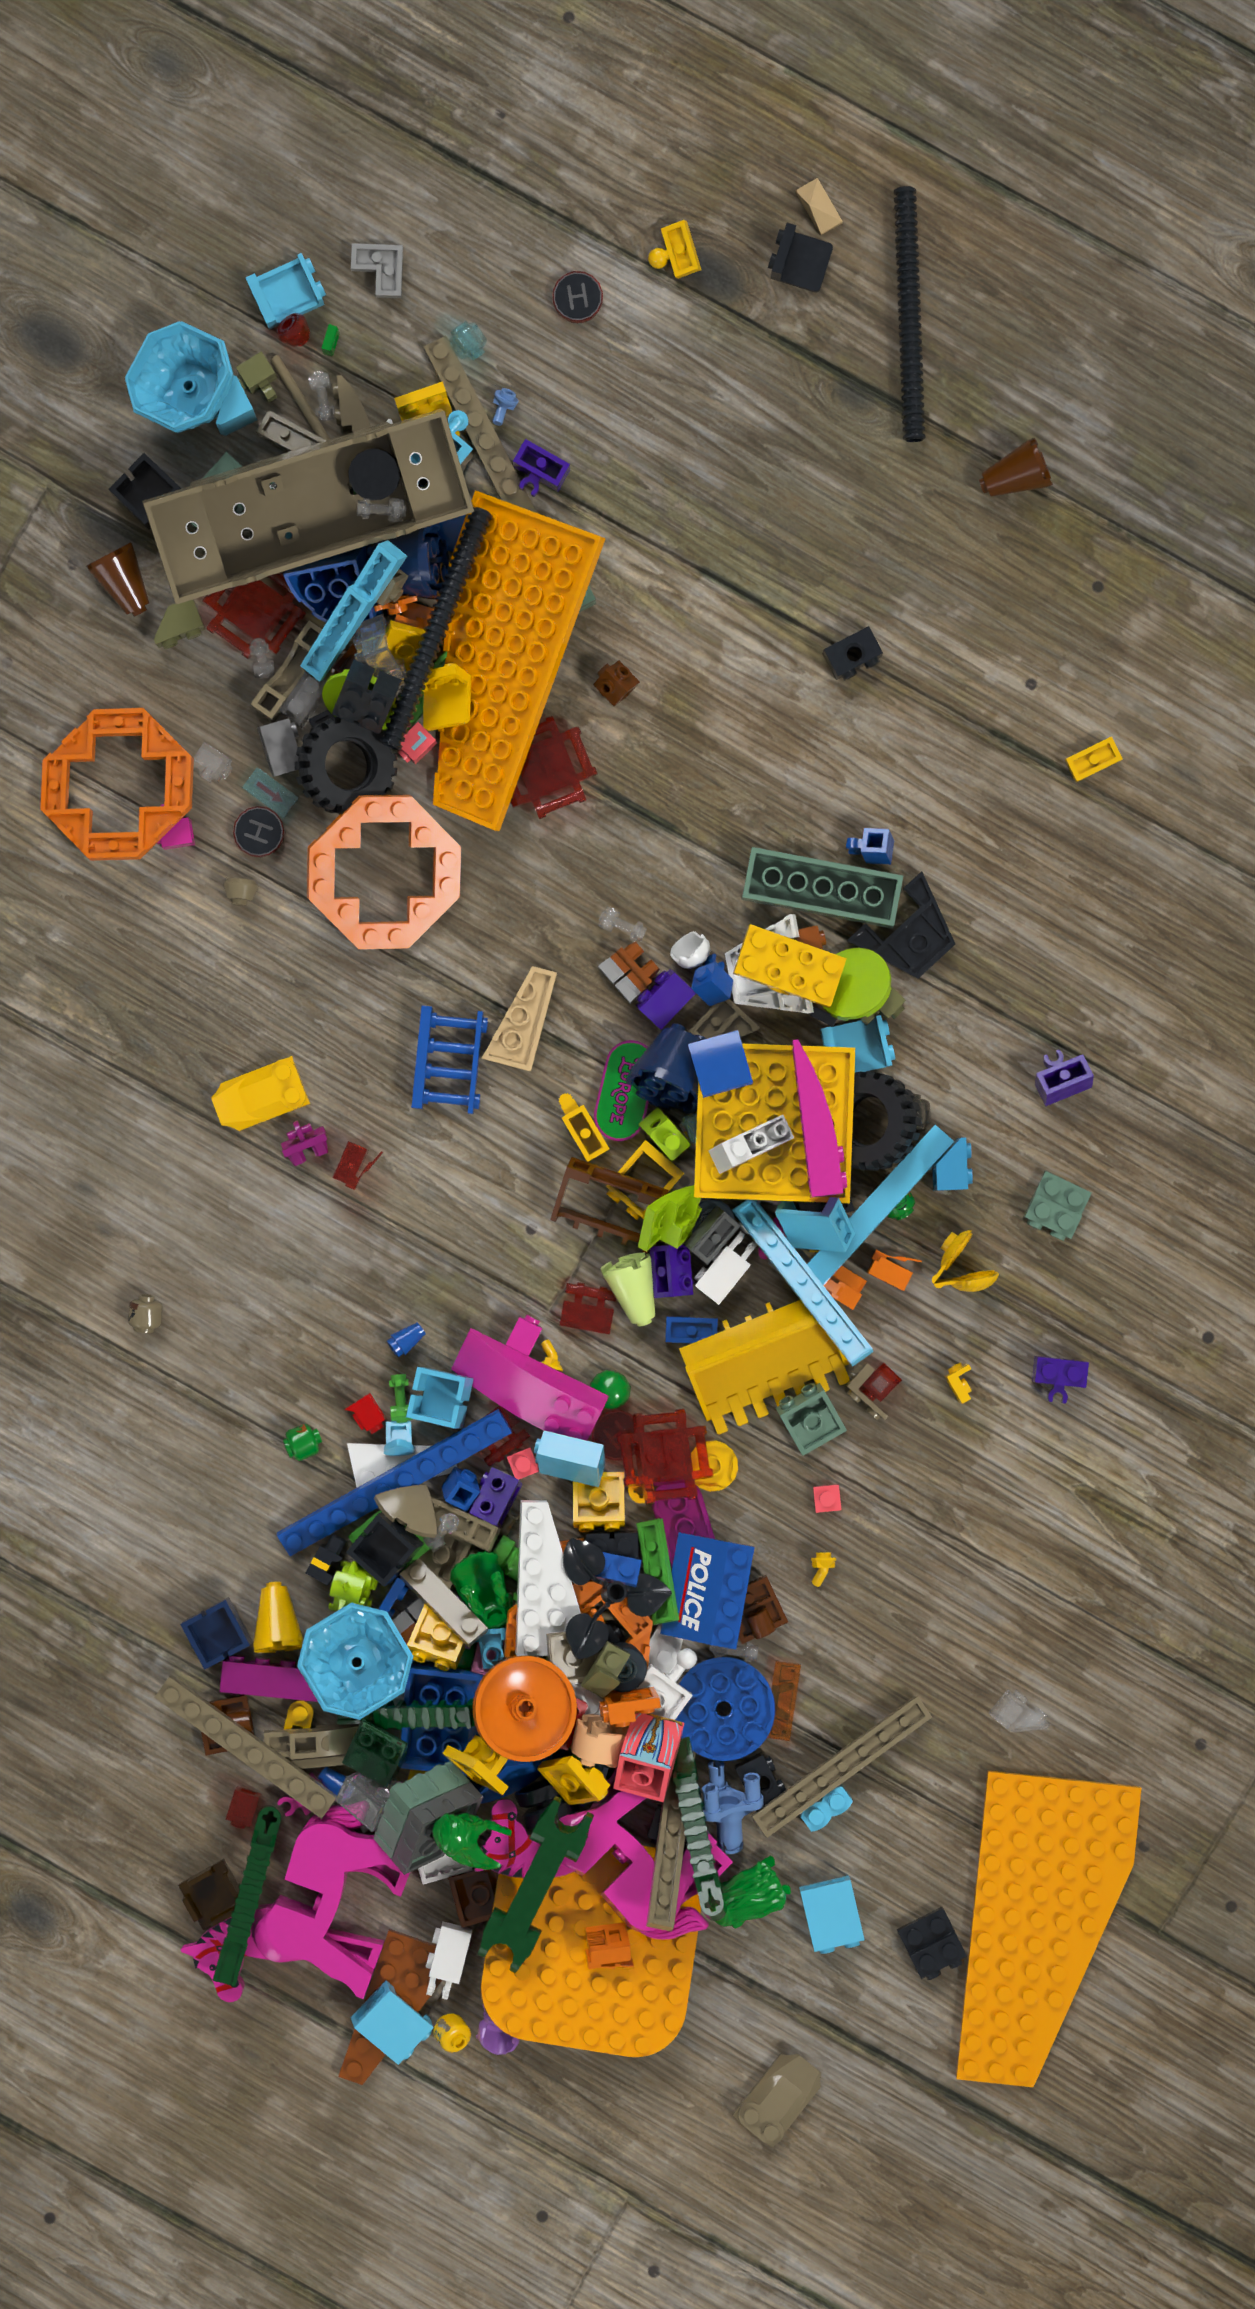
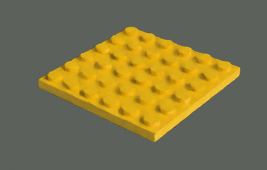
M742 1044L753 1080L751 1085L703 1098L698 1082L694 1198L827 1203L830 1197L839 1198L841 1203H850L855 1048L802 1046L823 1089L832 1116L837 1145L843 1146L844 1162L840 1163L841 1172H846L847 1188H844L843 1194L810 1198L792 1045ZM784 1115L794 1136L793 1139L719 1174L708 1150Z

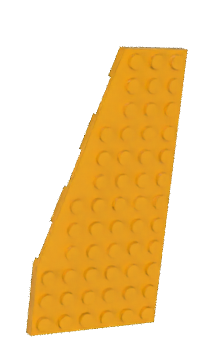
M475 490L471 500L473 507L487 510L493 518L488 521L490 525L488 528H485L487 533L482 536L484 541L480 542L481 548L477 550L478 556L474 557L475 563L471 564L472 571L468 572L469 578L465 579L467 584L462 587L464 591L459 595L461 599L456 602L458 607L453 610L455 612L454 616L450 617L452 622L448 623L449 630L445 631L446 637L444 638L443 651H447L445 664H457L471 675L470 721L467 724L438 729V732H440L438 773H435L433 805L500 832L606 538ZM472 513L466 514L453 553L457 552L456 546L460 544L459 538L463 537L462 530H466V527L464 525L466 522H469L467 518L468 515H472Z
M987 1771L956 2079L1034 2087L1133 1868L1142 1789L1140 1786Z

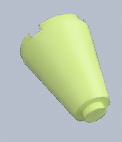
M645 1252L633 1253L618 1258L619 1262L613 1266L611 1261L601 1267L602 1275L630 1322L637 1324V1326L650 1324L652 1322L651 1319L655 1317L650 1254L648 1253L645 1256Z

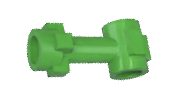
M406 1374L391 1375V1380H389V1386L394 1387L396 1403V1406L390 1407L391 1420L397 1421V1423L412 1420V1418L406 1417L409 1406L406 1405L404 1386L409 1385V1379H406Z

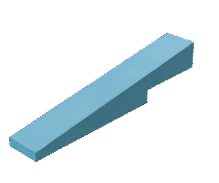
M389 540L377 545L357 580L347 588L300 665L319 682L329 672L407 558V555Z

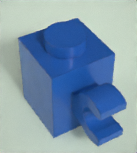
M864 828L863 839L847 838L846 849H849V854L857 855L862 853L865 862L868 864L891 865L894 839L889 829Z
M715 953L707 957L705 966L695 969L691 987L708 1006L730 999L733 979L724 971V962L716 963Z

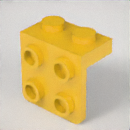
M448 663L443 667L435 669L430 668L432 673L427 676L429 681L424 684L426 686L425 690H422L424 692V729L432 731L467 724L470 721L471 675L454 663Z

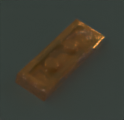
M775 1660L771 1686L775 1701V1718L767 1738L790 1741L801 1664Z

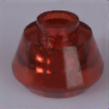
M293 313L288 315L279 324L277 329L278 340L292 347L303 346L310 338V328L303 314Z

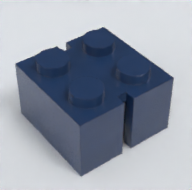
M229 1597L180 1624L204 1670L224 1660L228 1655L231 1656L253 1643Z

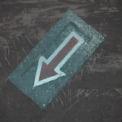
M258 767L242 787L283 819L299 799Z

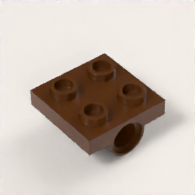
M766 1575L748 1583L739 1632V1639L742 1644L754 1638L766 1637L773 1633L777 1627L788 1623Z
M248 1695L209 1701L210 1704L255 1736ZM201 1732L206 1756L227 1752L225 1748Z

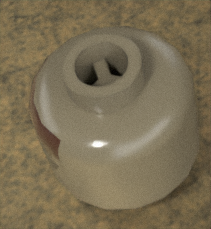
M140 1294L139 1299H134L130 1302L128 1323L134 1327V1331L153 1333L154 1329L161 1326L163 1307L159 1301L154 1300L155 1296Z

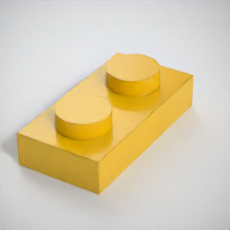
M1111 736L1066 758L1065 762L1077 783L1123 760Z

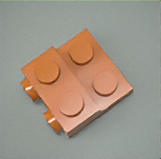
M654 1687L634 1689L630 1692H610L603 1698V1701L599 1702L600 1715L603 1717V1722H609L610 1725L614 1724L615 1727H626L630 1725V1722H635V1711H639L641 1714H648L654 1712L655 1708H661L660 1697Z

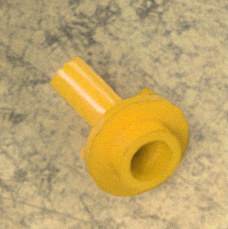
M549 1339L543 1341L541 1346L547 1357L541 1363L559 1372H563L552 1343Z
M829 1552L816 1553V1558H811L813 1568H819L812 1579V1584L817 1587L821 1586L828 1574L829 1568H835L836 1558H831V1553Z

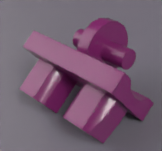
M298 1120L293 1122L295 1129L287 1132L289 1140L281 1143L284 1157L288 1156L294 1166L307 1161L303 1150L312 1147L315 1156L328 1153L327 1134L324 1126L313 1130L310 1123L301 1127Z

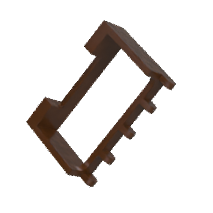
M571 1157L550 1220L556 1222L558 1217H565L575 1221L574 1229L578 1230L579 1224L582 1223L599 1229L597 1237L602 1238L604 1231L623 1237L621 1245L626 1246L628 1239L639 1243L640 1233L561 1207L570 1178L589 1184L590 1179L639 1195L637 1201L647 1205L668 1194L669 1190Z

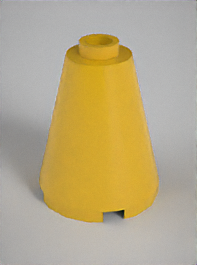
M281 1582L266 1583V1587L261 1589L253 1643L254 1652L276 1653L279 1650H285L286 1652L301 1649L304 1639L287 1586H282Z

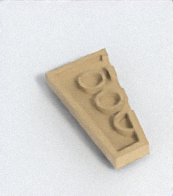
M534 966L531 967L481 1059L531 1072L557 972Z

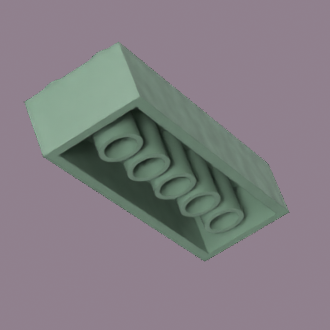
M752 847L742 900L893 928L903 875Z

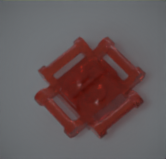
M281 573L268 577L287 590L284 597L261 580L236 586L223 606L217 603L225 590L212 593L209 596L206 595L202 602L217 613L208 624L206 630L212 634H218L240 650L242 656L247 659L254 654L259 645L277 655L281 649L279 646L298 620H302L306 615L301 608L291 603L295 596L287 585L284 575ZM289 611L291 614L273 639H267L284 614ZM223 621H227L252 639L251 642L248 644L221 625Z
M553 715L545 718L546 721L538 724L534 735L536 736L550 730L552 737L530 746L521 771L528 794L521 796L516 785L512 800L510 801L512 808L532 802L539 819L546 817L547 813L577 801L579 803L587 801L580 782L598 774L596 767H592L580 735L582 733L579 726L560 734ZM567 740H571L583 769L578 774L574 770L563 743ZM573 786L575 792L541 804L540 799Z
M684 1408L676 1409L675 1412L649 1415L634 1413L633 1426L635 1433L617 1435V1443L621 1445L625 1478H623L624 1487H643L646 1504L678 1498L697 1499L698 1492L695 1480L713 1477V1469L709 1466L705 1435L707 1434L706 1426L687 1428ZM676 1422V1428L644 1432V1425ZM688 1437H695L700 1470L693 1471ZM631 1443H634L638 1476H635ZM685 1483V1488L657 1491L653 1489V1486Z

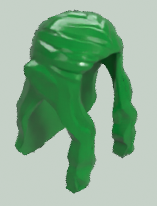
M487 1551L470 1554L469 1557L463 1558L460 1563L455 1564L450 1573V1581L455 1585L458 1595L467 1607L488 1629L503 1628L506 1626L507 1613L513 1606L511 1594L506 1591L504 1573L498 1564V1555Z
M445 1813L435 1822L432 1833L438 1848L454 1861L469 1867L492 1870L500 1868L502 1864L483 1853L477 1843L478 1837L487 1829L511 1836L512 1831L506 1826H501L494 1821L483 1820L469 1813H463L458 1816Z
M770 1855L761 1862L758 1861L755 1866L741 1871L730 1880L721 1883L727 1912L721 1920L715 1921L718 1925L723 1927L732 1926L736 1929L743 1925L746 1920L763 1918L772 1912L780 1911L784 1908L786 1894L790 1895L791 1888L787 1884L781 1886L776 1872L771 1868L775 1866L773 1856ZM711 1894L712 1907H710V1910L714 1912L718 1905Z

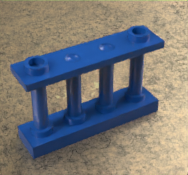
M421 1006L411 1108L423 1109L424 1104L435 1102L468 1106V1114H474V1109H479L480 1094H476L481 1037L482 1033H487L488 1018L484 1017L483 1011H478L477 1019L438 1016L437 1013L433 1012L432 1006ZM446 1026L476 1029L475 1044L435 1041V1038H430L431 1028ZM439 1051L473 1055L472 1070L432 1066V1064L428 1063V1054ZM432 1076L471 1080L470 1094L468 1096L430 1092V1089H425L426 1079H431Z

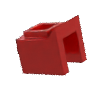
M371 1393L344 1409L354 1412L352 1416L360 1429L363 1430L365 1428L371 1435L383 1428L382 1422L387 1419Z

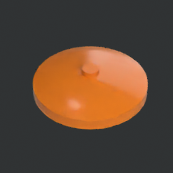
M534 1656L511 1657L493 1666L480 1681L473 1701L475 1726L484 1743L496 1754L506 1759L520 1762L541 1760L556 1752L570 1736L577 1714L575 1692L567 1676L553 1663Z

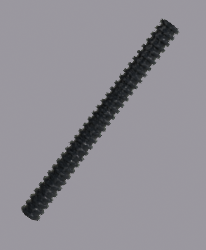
M902 186L894 190V195H896L894 202L897 204L894 206V210L897 211L895 213V219H897L895 221V226L897 227L895 234L898 235L895 241L898 243L896 245V250L898 251L896 258L899 259L896 262V265L899 267L897 269V274H899L897 282L900 283L897 285V289L900 290L897 296L900 298L898 301L900 306L898 313L901 314L898 317V321L901 322L899 324V329L901 330L899 337L902 338L899 341V345L902 346L900 348V353L902 354L900 356V361H902L900 368L903 369L900 373V376L903 377L901 380V385H903L901 392L904 393L901 396V400L904 401L902 404L904 409L902 416L905 417L902 420V424L905 425L902 429L905 433L903 440L906 442H920L926 438V435L923 434L925 431L923 426L925 419L922 416H924L925 411L922 410L924 407L922 402L924 395L921 394L924 391V387L921 386L924 381L921 378L923 376V371L921 370L923 363L920 362L923 359V356L920 354L922 352V347H920L922 339L919 338L922 335V332L919 331L921 328V323H919L921 316L918 314L921 312V308L918 307L921 300L918 299L920 297V292L918 291L920 284L917 281L920 280V276L917 275L919 273V268L917 267L919 260L916 259L919 256V252L916 251L919 248L916 243L918 241V236H916L918 229L915 227L918 224V221L915 220L917 217V212H915L917 205L914 204L917 201V197L914 196L916 189L911 186Z
M473 507L474 512H472V515H468L467 519L469 522H466L464 525L466 530H462L463 537L459 538L460 544L456 546L457 552L453 553L455 558L451 559V567L447 568L449 573L444 576L446 581L442 582L443 588L438 591L440 596H437L435 599L437 604H433L434 611L430 612L431 618L427 619L428 626L424 627L425 633L421 635L422 641L418 642L420 647L416 648L415 652L417 654L412 657L414 662L409 665L411 670L407 671L408 677L403 680L405 685L401 686L402 692L398 693L399 700L395 701L396 708H392L393 715L389 716L390 723L386 724L387 730L383 731L385 736L380 739L383 745L391 749L401 750L403 747L401 742H405L404 735L408 734L407 727L411 726L410 720L414 719L412 714L417 711L416 705L420 703L418 699L423 696L421 691L425 690L426 686L424 684L429 681L427 676L432 673L430 668L434 667L433 661L438 658L436 653L440 652L439 646L443 645L442 638L446 637L445 631L449 630L448 623L452 622L450 617L455 614L453 610L458 607L456 602L460 601L461 597L459 595L464 591L462 587L467 584L465 579L469 578L468 572L472 571L471 564L475 563L474 557L478 556L477 550L481 548L480 542L484 541L482 536L487 533L485 528L489 527L490 523L488 521L493 518L491 513L485 509Z

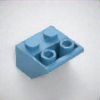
M966 1138L956 1139L954 1144L933 1165V1191L968 1189V1184H972V1169L967 1168V1159L971 1158L972 1155L971 1143H966Z

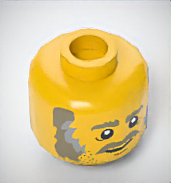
M458 2014L443 2015L434 2026V2037L447 2052H458L466 2047L470 2041V2028Z

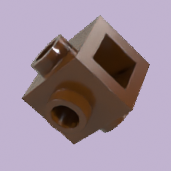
M618 660L611 666L608 663L598 671L597 675L599 678L593 685L615 707L628 697L640 681Z

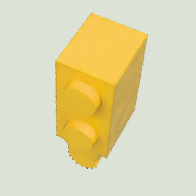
M564 1093L558 1098L559 1105H561L565 1113L562 1120L585 1159L589 1162L610 1149L585 1106L579 1107L576 1101L572 1099L573 1096L571 1094Z

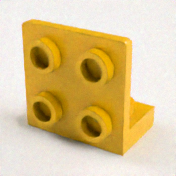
M443 381L394 398L402 421L439 409L445 411L446 418L452 412ZM456 431L455 434L460 436V432Z

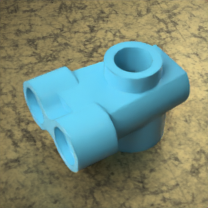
M505 1628L488 1629V1632L476 1641L479 1642L483 1669L492 1668L503 1660ZM489 1650H493L496 1654L493 1660H489L486 1656Z

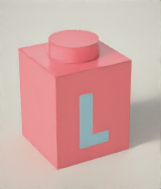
M417 722L408 731V734L404 735L405 742H401L403 747L397 753L407 763L411 760L416 765L437 744V741Z

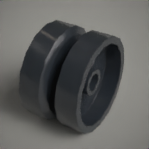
M546 1779L528 1785L514 1794L519 1807L530 1808L522 1816L527 1829L535 1827L540 1815L550 1805L555 1796L562 1799L558 1808L559 1819L566 1815L574 1814L580 1809L579 1804L569 1805Z

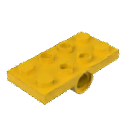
M750 924L733 974L766 985L769 989L778 993L794 995L830 1008L847 958Z

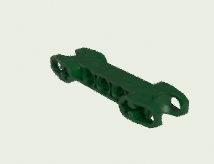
M557 1796L554 1797L550 1805L540 1815L529 1839L540 1844V1847L508 1911L505 1912L497 1907L494 1908L483 1931L481 1946L477 1953L484 1957L493 1945L499 1943L506 1944L511 1948L514 1955L509 1969L514 1973L518 1971L523 1962L531 1955L542 1932L541 1929L531 1925L564 1857L577 1862L586 1844L590 1824L594 1817L593 1814L587 1812L579 1824L574 1826L563 1824L558 1817V1808L562 1799Z

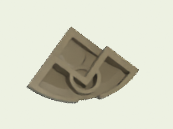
M427 1485L401 1487L375 1495L374 1500L390 1521L394 1522L396 1519L400 1524L406 1526V1531L415 1535L430 1538L436 1537L435 1512Z

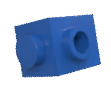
M457 1467L453 1468L441 1486L445 1501L466 1512L480 1493L476 1475L468 1469L461 1470Z

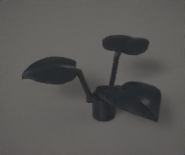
M571 1538L567 1542L563 1553V1568L566 1576L577 1585H584L590 1579L602 1585L601 1598L605 1602L593 1617L586 1613H580L573 1616L567 1623L566 1639L575 1658L584 1659L596 1654L607 1642L609 1635L608 1626L602 1621H597V1618L611 1604L621 1602L625 1597H628L627 1607L637 1616L646 1617L658 1611L662 1604L672 1595V1591L659 1579L643 1573H639L636 1587L627 1586L618 1581L608 1583L606 1580L603 1581L596 1578L595 1575L600 1574L605 1567L603 1552L599 1547L590 1542Z

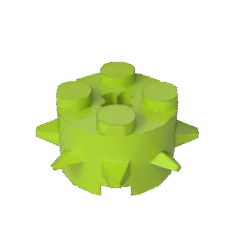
M341 1561L340 1564L343 1566L342 1572L336 1571L329 1594V1596L334 1597V1602L328 1605L329 1610L336 1612L350 1603L371 1607L372 1600H369L371 1590L376 1589L378 1581L356 1561Z

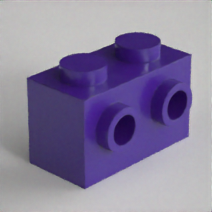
M671 968L667 972L664 970L655 979L656 984L650 990H644L637 998L638 1003L635 1005L660 1030L696 994Z
M684 1244L677 1249L671 1245L651 1247L650 1257L654 1298L693 1295L690 1249Z
M492 1467L490 1472H485L481 1479L480 1486L482 1488L470 1506L469 1514L501 1529L523 1484L520 1480Z

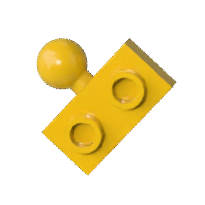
M682 220L661 228L667 249L655 248L651 250L648 255L649 264L653 268L660 269L670 259L674 275L678 279L700 271L701 266L687 221Z

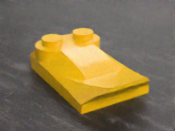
M293 1056L220 1083L218 1090L211 1097L221 1125L238 1131L311 1104Z

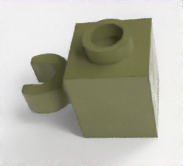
M262 351L236 367L239 374L237 378L243 390L248 388L250 393L253 394L261 389L269 403L278 398L270 385L272 381L277 379V376Z
M891 986L890 995L884 1005L871 1016H864L859 1019L866 1026L878 1014L885 1020L890 1016L895 1019L905 1009L902 1004L906 1000Z

